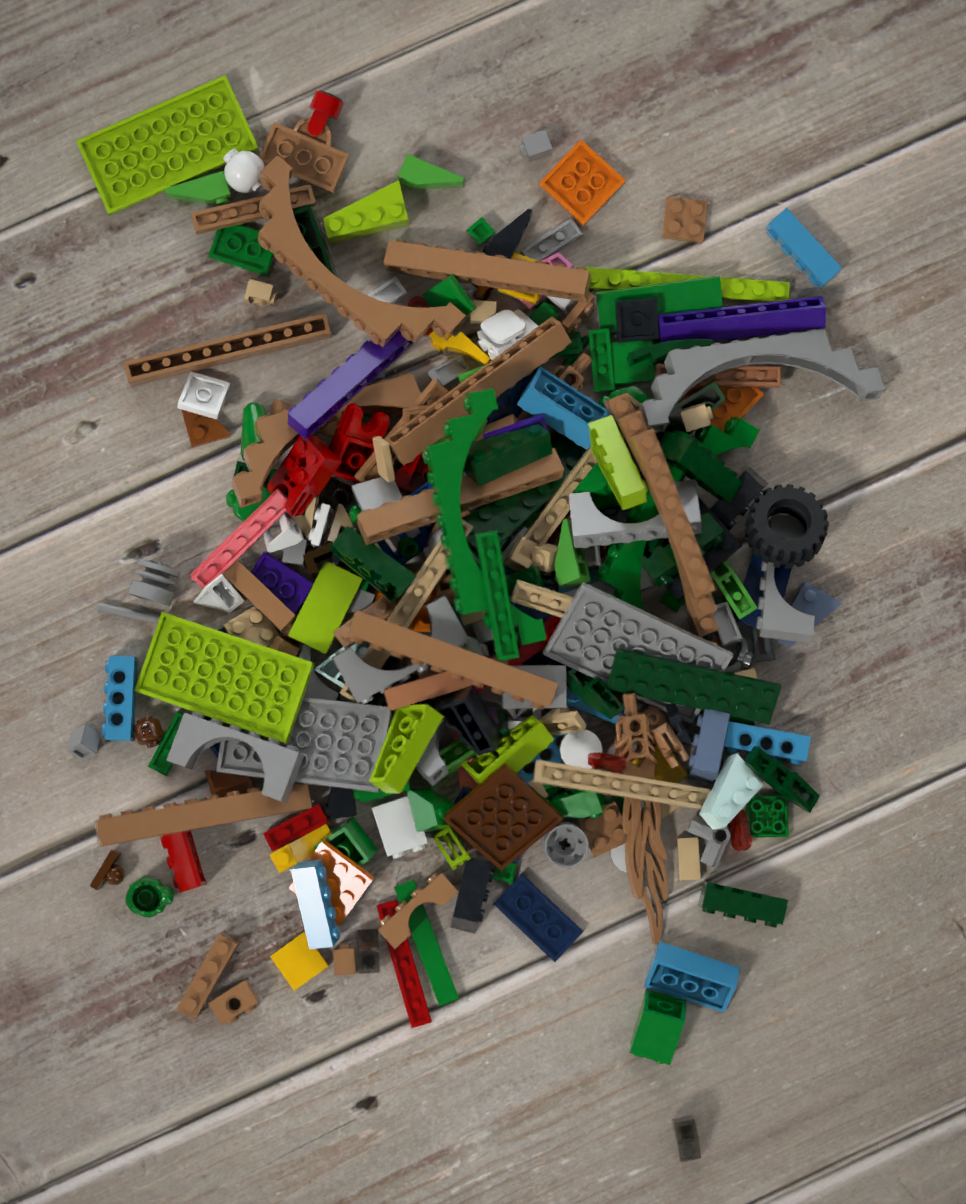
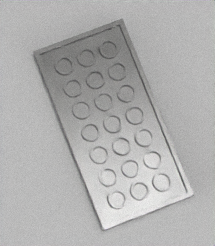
M584 582L581 583L543 650V655L594 679L599 676L605 684L607 683L617 648L724 671L733 657L732 652ZM636 695L637 699L667 712L666 707L673 705V703ZM676 704L680 718L691 724L701 710Z
M304 697L288 742L289 745L299 748V753L305 755L295 782L380 793L381 789L370 783L369 780L391 725L393 710L390 711L388 707ZM224 722V727L229 728L230 724ZM242 729L241 731L245 734L249 733V731L245 729ZM261 735L260 739L267 741L268 737ZM239 740L221 742L216 772L265 778L262 761L253 747ZM280 742L279 746L286 748L288 744Z

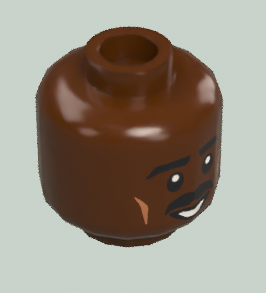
M152 716L137 720L134 732L138 744L146 745L147 748L158 746L159 741L164 737L160 721Z

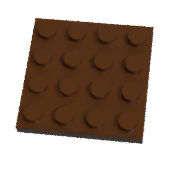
M504 763L447 811L443 820L502 871L564 818L563 814L510 766Z

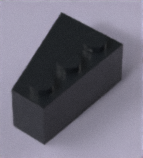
M475 858L466 860L450 928L475 934L478 922L482 923L485 910L481 909L482 903H487L490 890L486 889L487 882L492 883L494 870H491L492 862Z

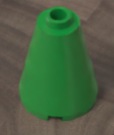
M258 402L248 403L243 409L240 452L243 460L244 448L253 443L260 444L255 432V420H258L263 415H267L263 405Z

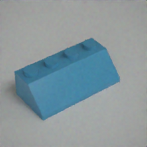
M541 366L537 369L517 403L524 411L534 416L543 414L547 425L586 450L590 447L588 423L608 416L607 410Z
M659 942L654 952L644 987L725 1013L737 987L740 968Z

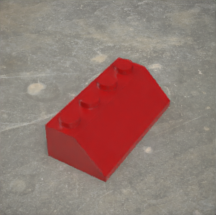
M185 831L160 837L163 848H167L169 854L166 857L169 869L173 868L175 877H172L175 889H179L181 893L207 885L192 832Z

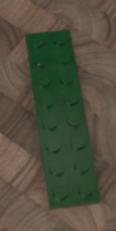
M558 434L551 441V446L555 448L563 465L564 472L562 478L479 506L464 520L473 526V529L466 538L468 545L478 553L475 534L495 530L498 531L499 543L501 545L552 498L586 452V449L578 446L568 437Z
M619 648L616 649L606 683L609 690L627 694L635 693L637 696L701 710L707 709L730 713V716L765 724H770L781 690V684Z

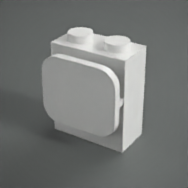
M519 309L514 312L503 310L481 323V330L477 332L479 337L478 346L483 352L488 353L491 360H493L537 328L538 325Z
M408 796L372 808L387 857L392 855L393 859L404 856V851L412 849L413 852L425 849L424 844H427L428 840L425 832L416 831Z

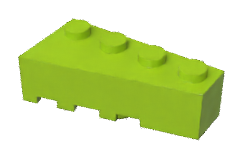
M399 180L323 218L329 244L409 226Z
M612 415L588 423L591 452L622 510L647 502L646 493L648 492V486L645 480L642 481L639 469L634 464Z
M428 704L407 705L396 709L369 782L385 793H401L444 716Z
M532 715L511 729L510 735L502 738L497 750L480 756L476 754L477 758L471 762L466 760L461 765L478 784H481L504 763L518 774L526 764L531 763L535 756L542 750H545L554 738L545 726Z

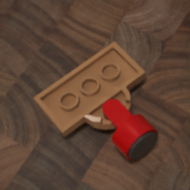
M318 90L315 92L309 108L314 110L311 118L300 120L293 130L274 122L259 156L263 163L268 165L278 155L293 168L292 176L334 194L350 155L331 147L333 137L326 122L328 118L338 119L344 105L343 100L328 92Z

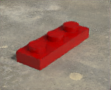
M317 804L266 831L263 835L272 852L329 823L320 804Z

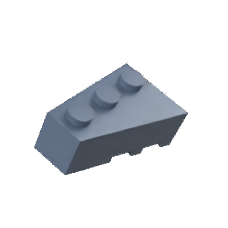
M805 582L790 606L802 613L815 616V627L842 603ZM775 639L788 648L796 643V641Z
M705 709L702 714H698L696 726H699L698 734H694L692 746L695 747L693 754H690L688 766H690L688 778L711 784L715 780L719 772L730 713Z

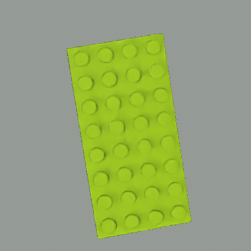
M226 75L76 140L109 216L165 192L164 189L188 182L226 165L227 163L223 158L234 148L238 152L250 151L254 153L259 150Z
M161 612L134 691L288 744L315 663Z

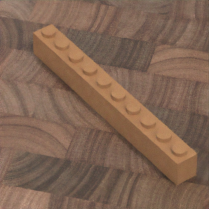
M389 240L383 262L387 271L441 280L453 274L460 283L587 302L592 281L590 271L582 267L573 269L567 268V266L562 264H555L553 266L547 265L542 261H535V263L527 262L523 258H515L514 260L508 259L503 255H495L494 257L488 256L483 252L468 253L463 249L449 250L443 246L429 247L423 243L409 244L404 240Z
M322 313L125 361L124 367L129 384L136 386L190 373V371L194 372L333 337L327 314Z
M550 317L384 440L389 443L390 450L395 458L403 465L410 463L417 455L425 451V446L433 445L439 439L444 438V420L469 415L463 405L465 394L494 388L497 399L500 394L514 387L519 380L530 375L538 366L548 362L549 358L557 352L563 351L571 343V340L561 322Z
M552 448L553 454L482 486H479L468 475L463 476L460 487L461 513L561 479L564 468L555 448ZM430 488L424 489L417 495H407L399 501L393 503L386 502L379 508L373 510L365 509L357 515V524L365 544L369 545L436 522L438 509L432 502L434 490Z
M355 610L347 635L351 636V641L362 644L364 640L371 643L370 648L381 652L383 648L391 650L390 655L401 659L404 655L411 657L412 663L423 666L424 663L432 665L431 670L442 674L444 670L452 672L451 677L462 681L464 677L472 680L471 684L481 688H483L484 684L491 686L492 692L503 695L504 692L512 694L511 699L522 703L524 699L532 701L531 706L542 710L544 706L550 708L558 683L357 610Z
M295 782L287 803L262 795L260 787L247 789L246 794L239 795V791L226 793L227 797L218 798V795L205 797L206 801L197 802V798L185 800L184 805L176 806V802L163 804L164 808L156 810L155 806L142 808V812L134 813L133 810H126L121 812V816L112 817V813L100 815L99 820L94 821L98 846H108L312 808L308 784Z

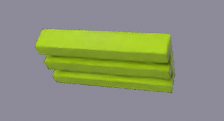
M451 827L443 829L432 836L453 870L457 868L458 864L460 866L464 864V860L468 861L471 859ZM448 832L451 834L452 838L456 842L457 846L459 847L463 855H458L452 843L446 836ZM443 837L456 858L454 861L448 855L439 838Z

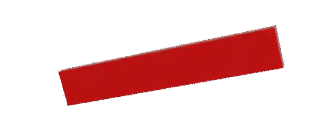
M397 899L376 905L380 921L387 915L392 917L397 913L395 910L398 906ZM408 938L395 949L386 940L411 1028L431 1023L432 1019Z

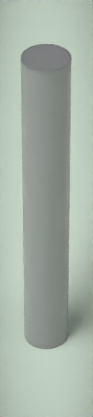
M99 603L98 611L158 623L160 615Z

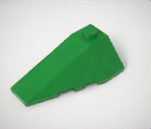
M562 789L553 794L550 799L548 797L545 798L566 818H585L589 816L590 818H596L602 815L607 806L605 794L572 789L568 792Z

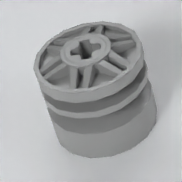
M138 559L137 565L145 568V571L135 569L134 573L141 576L142 580H131L128 594L147 601L170 606L174 593L167 590L166 585L176 586L177 582L169 579V576L179 577L180 572L161 562Z
M562 820L541 838L544 854L553 865L559 868L570 869L578 866L585 860L588 853L589 843L586 835L575 823L568 820ZM566 838L568 845H564L562 848L559 841H563Z

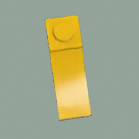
M434 331L429 335L432 340L430 344L438 352L442 350L445 353L448 351L461 353L482 365L492 361L461 331L456 337L452 335L448 340L444 337H439Z
M325 824L271 853L270 857L278 872L281 873L298 862L311 857L316 850L314 845L331 832L328 825Z

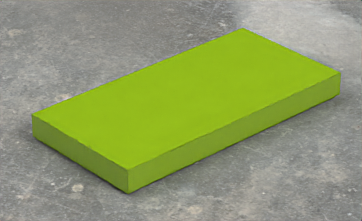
M325 561L288 636L327 654L335 638L333 632L341 626L363 579Z

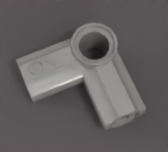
M694 815L687 832L708 840L700 862L717 868L725 847L730 840V832L726 827L713 830L703 818ZM720 829L726 832L725 839L717 841L714 836L715 832Z

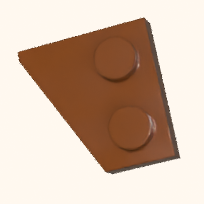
M182 410L192 448L231 437L230 433L217 419Z
M212 770L205 771L211 794L218 795V798L227 797L226 793L239 791V795L246 794L247 789L255 788L252 777L218 773Z

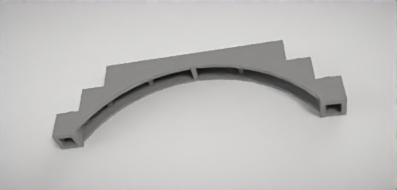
M811 329L807 332H791L782 336L775 334L768 338L759 339L754 337L747 341L734 340L726 344L714 343L706 347L694 346L685 350L674 349L668 353L664 361L668 374L657 376L651 386L654 399L644 401L639 411H641L648 430L654 429L655 433L664 432L669 424L668 416L689 390L714 374L750 364H781L817 373L849 390L858 397L859 402L878 399L885 389L878 368L864 367L858 370L851 348H837L832 351L825 329Z

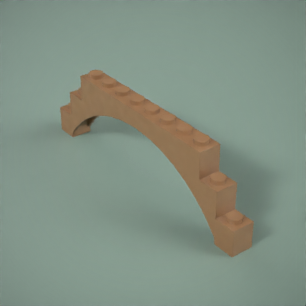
M277 155L261 171V184L265 189L271 191L259 204V211L262 217L270 220L259 231V244L265 250L269 249L280 263H285L289 266L295 276L303 278L309 288L317 290L327 303H332L337 307L338 312L342 316L351 319L357 329L365 331L375 344H380L384 347L399 331H401L402 336L406 340H411L416 344L431 327L436 335L448 340L463 324L466 315L451 302L447 306L432 308L395 305L367 296L337 278L315 256L299 230L292 210L289 192V179L292 177L293 168Z
M402 373L393 379H382L373 385L366 386L323 425L341 419L345 408L351 403L359 405L363 415L382 412L403 416V409L410 408L421 394L413 373ZM283 409L271 416L263 415L258 420H255V432L260 444L253 443L244 448L243 458L249 472H240L232 480V487L240 507L261 502V490L270 471L281 456L300 437V434L288 425L289 409Z
M628 393L603 402L609 416L612 415L621 436L640 468L664 524L682 581L687 606V620L692 633L702 637L717 631L719 628L712 613L717 608L711 595L715 587L654 429H647L641 411H634Z

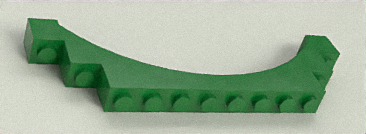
M494 388L465 394L463 405L469 415L444 420L443 432L449 441L425 446V451H423L424 462L428 464L430 471L427 472L428 482L433 486L434 490L432 502L438 509L436 521L438 527L442 528L443 533L440 536L443 548H446L447 552L445 563L452 575L449 578L451 589L455 590L456 598H454L455 609L463 615L485 610L483 621L490 630L492 628L482 572L469 549L463 530L460 510V487L464 464L473 439L492 410L498 409ZM510 604L517 644L525 645L546 640L542 619H534Z
M731 417L725 423L724 431L713 425H708L697 429L695 438L700 441L699 446L709 449L713 453L711 456L714 457L739 447L751 448L760 430L742 418ZM673 430L672 432L686 438L690 436L683 431ZM667 463L674 482L682 481L686 477L682 474L683 471ZM649 488L646 493L647 502L632 507L627 514L628 518L625 523H640L656 517L658 509ZM646 541L614 543L608 550L605 562L599 567L596 579L616 589L612 596L644 611L641 596V563L639 559L643 557Z

